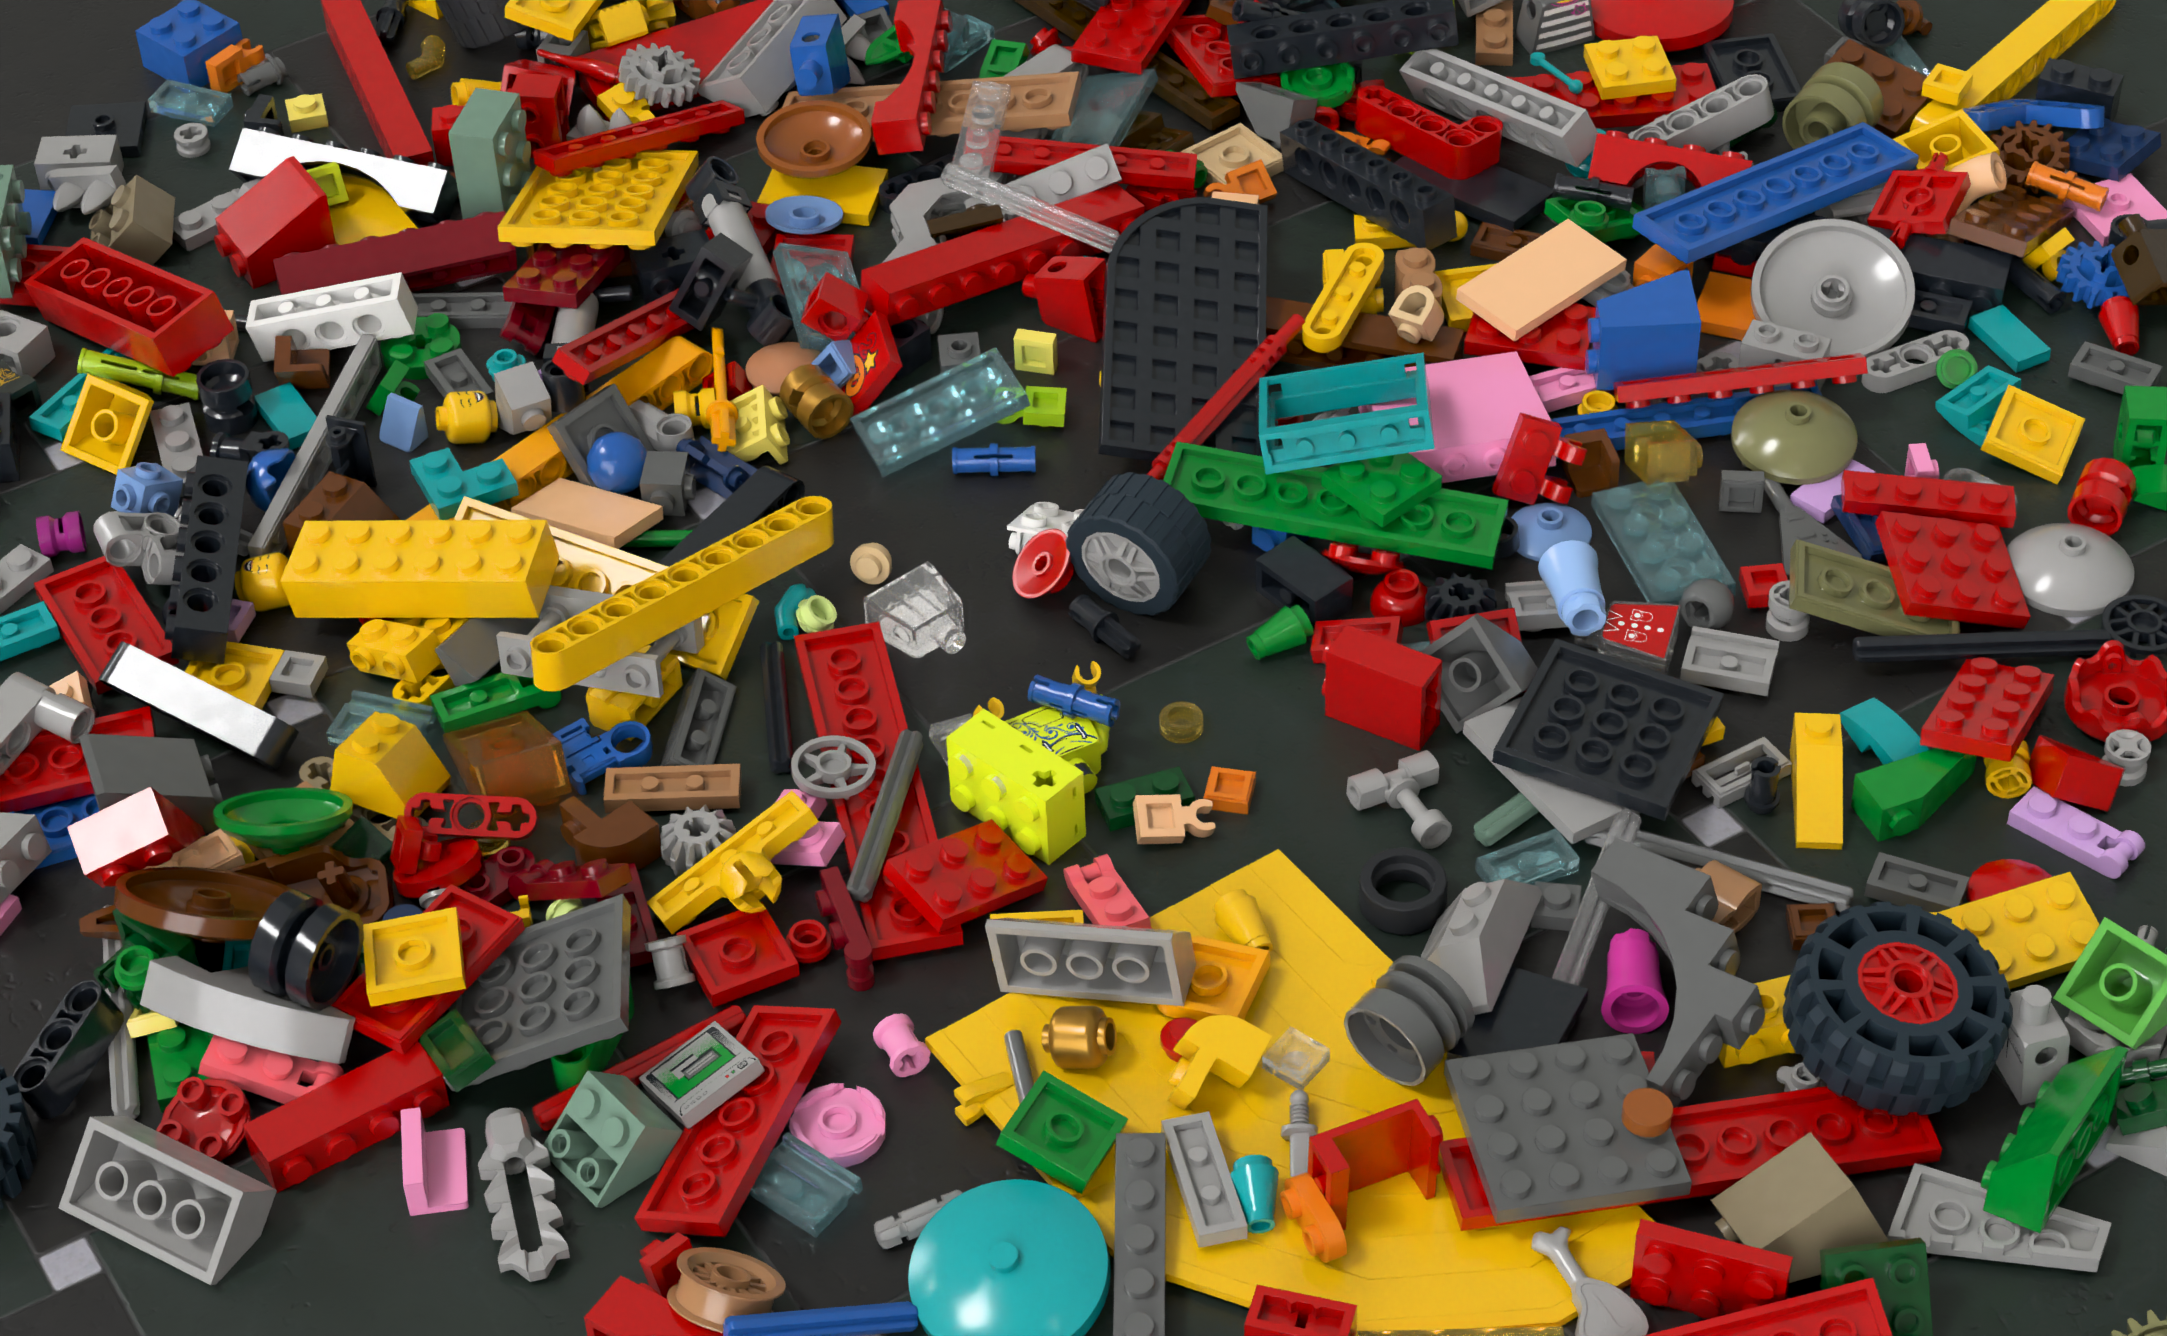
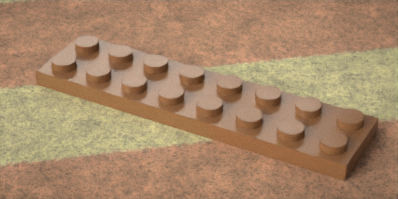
M1079 71L940 81V93H935L936 113L931 114V135L947 137L960 133L985 134L990 131L1005 130L1021 132L1026 129L1035 128L1055 130L1071 126L1081 88ZM900 84L841 88L837 93L829 95L800 96L798 91H791L787 93L782 108L795 103L816 100L833 101L848 105L859 111L867 119L871 128V142H873L875 138L871 120L875 102L885 100Z

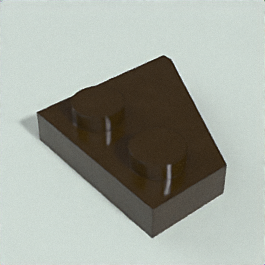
M976 204L967 208L965 212L926 221L931 238L939 237L940 243L1001 223L1004 217L1000 204L991 206Z

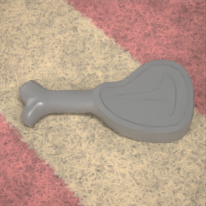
M1560 1226L1551 1234L1542 1231L1534 1234L1531 1248L1548 1256L1571 1288L1572 1303L1579 1315L1575 1336L1647 1335L1649 1329L1647 1318L1633 1299L1616 1286L1585 1275L1569 1251L1568 1238L1571 1233L1569 1228Z

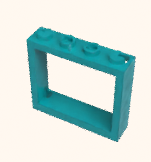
M1424 352L1259 378V440L1265 474L1435 449L1430 390ZM1416 363L1417 370L1406 371L1405 364ZM1281 384L1282 391L1271 392V396H1269L1268 386ZM1415 397L1417 405L1278 426L1279 418ZM1418 417V425L1410 426L1409 418ZM1279 438L1282 440L1283 445L1278 446Z

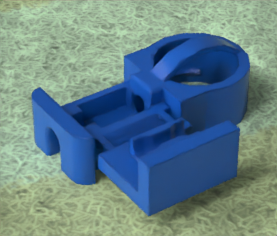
M584 718L549 735L552 750L554 753L559 752L562 756L561 762L565 776L581 795L587 794L584 784L606 773V768L642 767L653 755V744L649 730L642 723L636 721H624L615 725L611 730L599 736L600 740L597 736L591 738L589 724ZM627 738L643 740L638 747L629 753H623L615 749L619 742Z

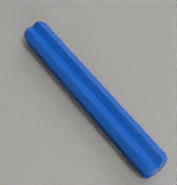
M906 1301L729 1316L723 1322V1336H865L911 1332L918 1327L917 1315L919 1313L917 1306Z

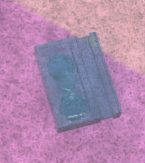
M353 690L351 701L349 704H344L326 734L329 745L338 747L376 711L379 713H390L397 716L400 720L415 724L425 738L428 733V725L430 723L433 724L436 720L434 707Z
M787 1132L783 1136V1142L777 1148H773L749 1195L817 1238L849 1205L848 1199L854 1193L859 1194L863 1187L860 1177Z

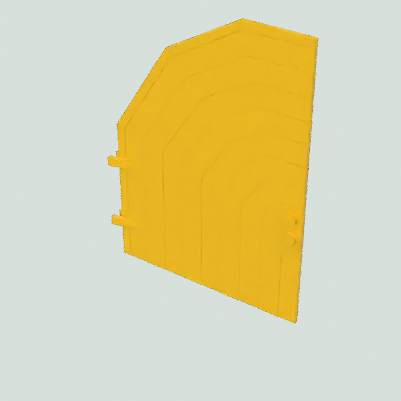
M1279 849L1150 917L1152 929L1189 931L1191 937L1199 936L1234 943L1215 923L1216 914L1213 907L1219 898L1237 889H1243L1248 895L1256 898L1270 941L1273 944V949L1269 953L1271 964L1244 1020L1272 1035V1038L1251 1077L1240 1089L1215 1074L1208 1072L1196 1097L1185 1110L1167 1101L1175 1087L1168 1082V1079L1178 1062L1171 1060L1162 1049L1160 1033L1166 1023L1177 1018L1164 1015L1159 1011L1156 1004L1008 993L925 1038V1044L961 1085L954 1089V1096L961 1103L960 1106L955 1108V1115L965 1126L972 1124L986 1113L1002 1131L1020 1105L1004 1041V1035L1010 1030H1019L1023 1034L1034 1083L1043 1070L1128 1118L1122 1133H1161V1120L1209 1111L1230 1174L1233 1171L1234 1162L1248 1155L1267 1156L1272 1160L1273 1166L1278 1169L1279 1175L1274 1214L1275 1227L1265 1233H1251L1247 1231V1239L1198 1248L1166 1149V1281L1250 1308L1257 1284L1357 1305L1356 1336H1469L1558 1329L1579 1315L1572 1303L1571 1288L1553 1261L1548 1256L1531 1248L1534 1234L1539 1231L1551 1234L1560 1226L1569 1228L1571 1230L1568 1238L1569 1251L1585 1275L1612 1284L1621 1290L1631 1284L1635 1240L1640 1220L1645 1219L1655 1222L1637 1205L1461 1231L1442 1172L1437 1175L1435 1197L1428 1200L1425 1199L1410 1173L1405 1172L1348 1193L1346 1230H1343L1347 1244L1345 1256L1324 1263L1318 1255L1311 1256L1304 1244L1301 1227L1296 1219H1288L1280 1201V1192L1285 1190V1180L1290 1178V1140H1285L1281 1137V1127L1290 1124L1289 1107L1291 1103L1289 1099L1291 1093L1295 1090H1303L1307 1093L1309 1097V1124H1314L1318 1127V1134L1418 1099L1428 1116L1434 1115L1439 1121L1443 1132V1141L1465 1138L1466 1136L1444 1075L1447 1052L1444 1053L1442 1061L1430 1075L1416 1086L1401 1085L1385 1078L1369 1066L1356 1052L1346 1034L1344 1026L1346 1012L1365 992L1375 988L1377 979L1388 971L1393 961ZM1063 1006H1097L1101 1008L1106 1016L1112 1018L1115 1023L1117 1043L1114 1054L1108 1056L1106 1062L1096 1069H1063L1058 1067L1053 1061L1051 1053H1046L1042 1045L1043 1027L1045 1024H1050L1052 1015L1057 1009ZM1116 1143L1082 1194L1034 1167L1049 1185L1069 1193L1090 1211L1100 1226L1108 1252L1114 1258Z

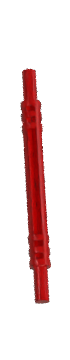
M1293 314L1275 335L1266 337L1152 462L1153 468L1146 475H1150L1158 480L1164 479L1177 441L1201 446L1259 383V378L1264 377L1287 352V345L1301 331L1302 325L1305 323L1301 315Z

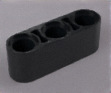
M94 980L79 982L66 993L12 1075L18 1084L23 1100L42 1119L57 1117L70 1106L124 1022V1015L103 987Z

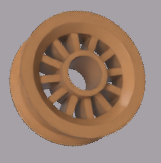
M698 1247L685 1250L678 1256L677 1267L681 1272L679 1283L669 1289L667 1300L672 1309L688 1321L723 1333V1322L729 1316L774 1313L771 1310L774 1299L784 1293L786 1283L774 1268L756 1258L727 1249Z

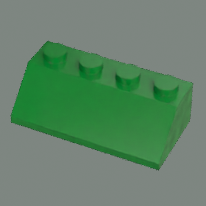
M2116 1046L2062 1066L2052 1082L2047 1080L2043 1082L2036 1097L2035 1108L2027 1106L2021 1116L2017 1135L2012 1133L2007 1135L2000 1151L1999 1161L1991 1160L1986 1167L1981 1181V1188L1987 1190L1983 1211L2041 1233L2110 1126L2128 1053L2127 1048Z

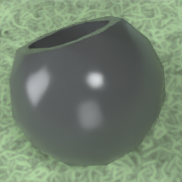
M1702 578L1693 581L1686 587L1679 602L1681 615L1690 627L1697 626L1720 630L1729 623L1735 610L1734 597L1727 585L1712 578Z

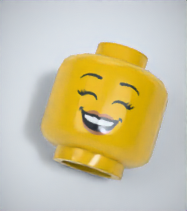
M483 391L449 392L444 399L443 406L436 407L437 430L445 431L448 441L453 444L484 443L489 439L491 432L497 431L498 414L496 403L494 400H489Z
M274 552L246 559L242 563L240 571H237L235 574V587L239 599L253 602L257 612L290 605L280 583L289 561L288 558L280 552Z

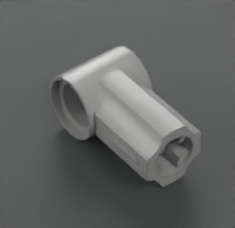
M640 399L629 405L630 410L655 450L677 452L676 447L682 439H694L691 419L688 416L678 413L666 414L652 404L644 403Z

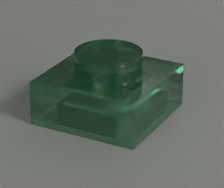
M362 815L331 848L335 851L340 850L345 856L361 859L370 857L380 860L384 864L391 856L393 843Z

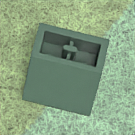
M587 1070L543 1146L548 1149L550 1161L596 1207L603 1208L659 1172L683 1131L626 1076Z

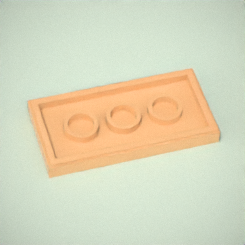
M1567 219L1459 287L1456 300L1510 339L1516 341L1623 272L1627 259L1570 219Z

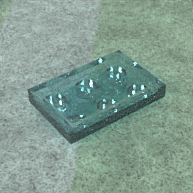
M779 243L773 251V256L800 347L823 351L834 340L801 323L802 315L809 294L826 272L859 289L849 254L845 251ZM852 332L847 340L851 341L856 333Z

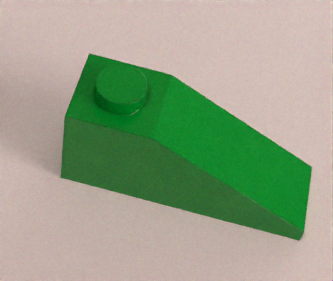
M1933 748L1857 773L1854 779L1851 807L1878 842L1895 836L1905 835L1918 829L1974 773L1977 756Z

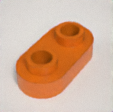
M1307 1172L1287 1178L1284 1183L1285 1190L1280 1192L1281 1205L1288 1219H1296L1301 1227L1303 1241L1309 1254L1313 1257L1318 1255L1324 1263L1345 1256L1347 1244L1342 1226L1314 1179Z

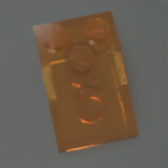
M527 710L442 734L444 743L470 795L520 797L528 800L535 806H547L558 802L561 795L572 793L561 742ZM475 804V806L484 814L483 808ZM491 805L494 819L512 816L499 815L497 813L499 805ZM515 807L513 815L517 813V808L520 807Z

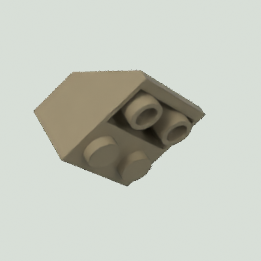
M135 175L126 186L122 184L117 188L111 203L104 210L99 209L93 215L89 223L91 240L153 265L172 245L175 197L140 176Z

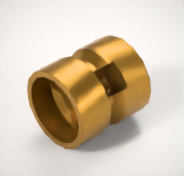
M806 364L799 366L785 377L780 386L779 396L785 407L815 438L826 439L837 435L848 425L853 416L854 407L852 400L818 365Z

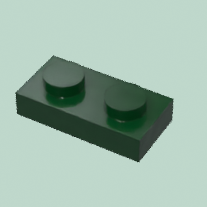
M1180 766L1095 789V802L1110 832L1135 825L1133 801L1136 795L1180 794L1182 806H1190L1195 801V796Z

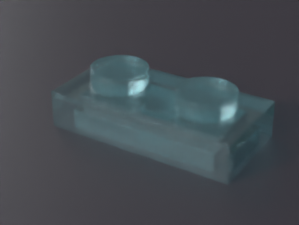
M169 79L148 99L150 112L215 127L233 107L231 94Z
M1555 828L1476 858L1475 871L1485 883L1508 879L1535 885V881L1549 882L1578 871L1580 858Z

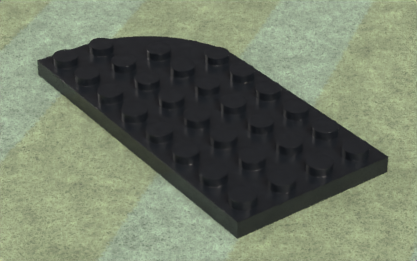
M1210 197L1179 199L1145 212L1131 222L1118 237L1110 252L1105 270L1098 454L1154 461L1266 339L1267 205ZM1259 383L1201 446L1262 456L1259 440Z

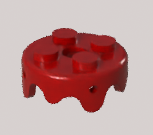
M2110 640L2104 643L2093 657L2088 659L2078 658L2074 662L2064 692L2065 710L2070 720L2080 730L2103 742H2106V738L2110 733L2122 729L2137 731L2151 742L2167 733V672L2159 658L2155 655H2149L2140 661L2132 660L2125 654L2124 645L2120 641ZM2121 700H2125V701H2127V702L2130 703V704H2129V705H2119V704H2116V703H2114V702H2119V701H2121Z

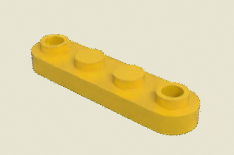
M1357 243L1345 250L1307 315L1305 323L1302 325V341L1307 348L1318 353H1327L1337 349L1342 344L1384 270V252L1380 247L1371 243Z

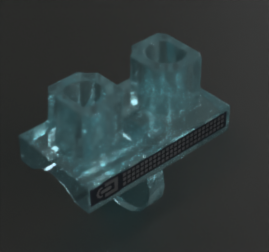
M1677 166L1671 170L1645 168L1642 208L1646 210L1683 195L1686 182L1685 167Z

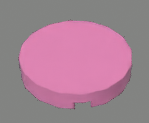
M831 1083L814 1088L800 1098L794 1109V1114L790 1118V1138L796 1152L808 1162L824 1168H846L864 1162L878 1151L886 1136V1113L880 1099L868 1089L856 1086L855 1090L844 1088V1083Z

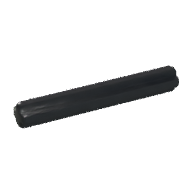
M779 641L772 643L764 642L760 647L770 770L775 774L781 772L790 773L793 747L784 649Z

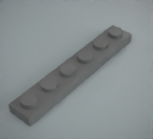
M1116 1133L1113 1336H1165L1166 1135L1165 1133Z

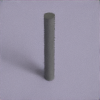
M1010 1030L1004 1035V1041L1019 1104H1021L1034 1085V1079L1023 1034L1019 1030Z

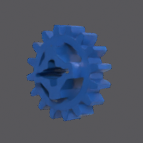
M2094 241L2093 247H2089L2084 242H2079L2077 249L2069 246L2066 253L2062 254L2056 270L2058 271L2056 281L2063 283L2061 290L2064 293H2074L2072 301L2084 300L2087 303V308L2091 309L2094 306H2102L2106 300L2115 296L2129 297L2111 256L2115 245L2110 244L2103 248L2099 241Z

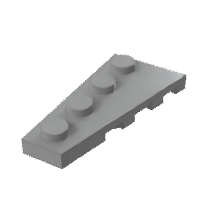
M1914 1163L1887 1235L1889 1241L1920 1237L1926 1242V1251L1930 1254L2097 1273L2109 1237L2111 1222L2057 1206L2041 1233H2037L1983 1211L1987 1190L1981 1188V1183Z

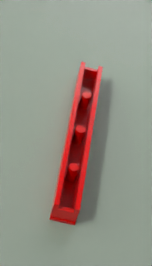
M321 0L327 32L385 157L393 159L394 155H401L423 166H427L428 162H434L432 148L361 0Z

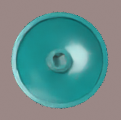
M1012 1179L995 1181L972 1188L943 1206L930 1219L916 1241L909 1264L908 1283L912 1304L917 1306L919 1322L928 1336H1084L1093 1326L1104 1307L1110 1286L1111 1265L1107 1245L1100 1226L1090 1211L1079 1200L1069 1193L1046 1183Z

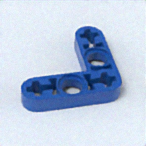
M2010 99L1962 109L1982 131L2001 129L2004 125L2007 127L2015 126L2016 121H2021L2022 124H2030L2032 120H2037V125H2047L2049 123L2057 127L2080 129L2104 127L2105 107L2100 105L2035 99Z

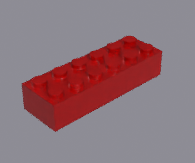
M85 237L23 282L45 320L172 377L188 370L192 362L206 351L220 345L223 338L234 330L214 291Z

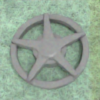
M830 735L812 739L796 750L791 761L792 778L800 788V791L825 799L844 798L848 800L850 796L866 789L873 781L876 773V761L872 751L862 742L846 736ZM824 747H838L837 750H828L818 756L809 754L814 750ZM848 748L859 753L868 764L851 763V758L846 754V749ZM801 761L815 769V773L806 779L798 769ZM864 775L857 782L846 785L845 781L850 776ZM823 783L834 784L836 788H828L818 785Z

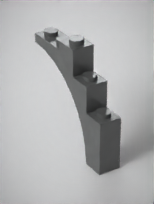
M1615 838L1591 870V875L1599 900L1627 914L1649 932L1670 959L1673 966L1677 986L1674 1019L1664 1049L1647 1076L1646 1081L1649 1087L1664 1093L1671 1100L1673 1108H1676L1681 1100H1685L1691 1095L1697 1078L1708 1063L1711 1064L1718 1058L1723 1043L1740 1050L1749 1036L1759 1031L1765 1018V1010L1758 986L1734 976L1739 969L1742 957L1734 930L1712 921L1719 903L1711 876Z

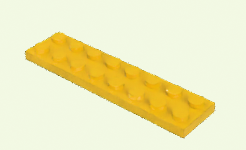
M466 496L463 497L454 520H532ZM549 526L560 555L550 584L552 586L616 595L668 568V566ZM745 593L701 616L705 645L698 654L671 650L669 653L676 655L681 665L695 670L700 668L726 680L759 604V600Z

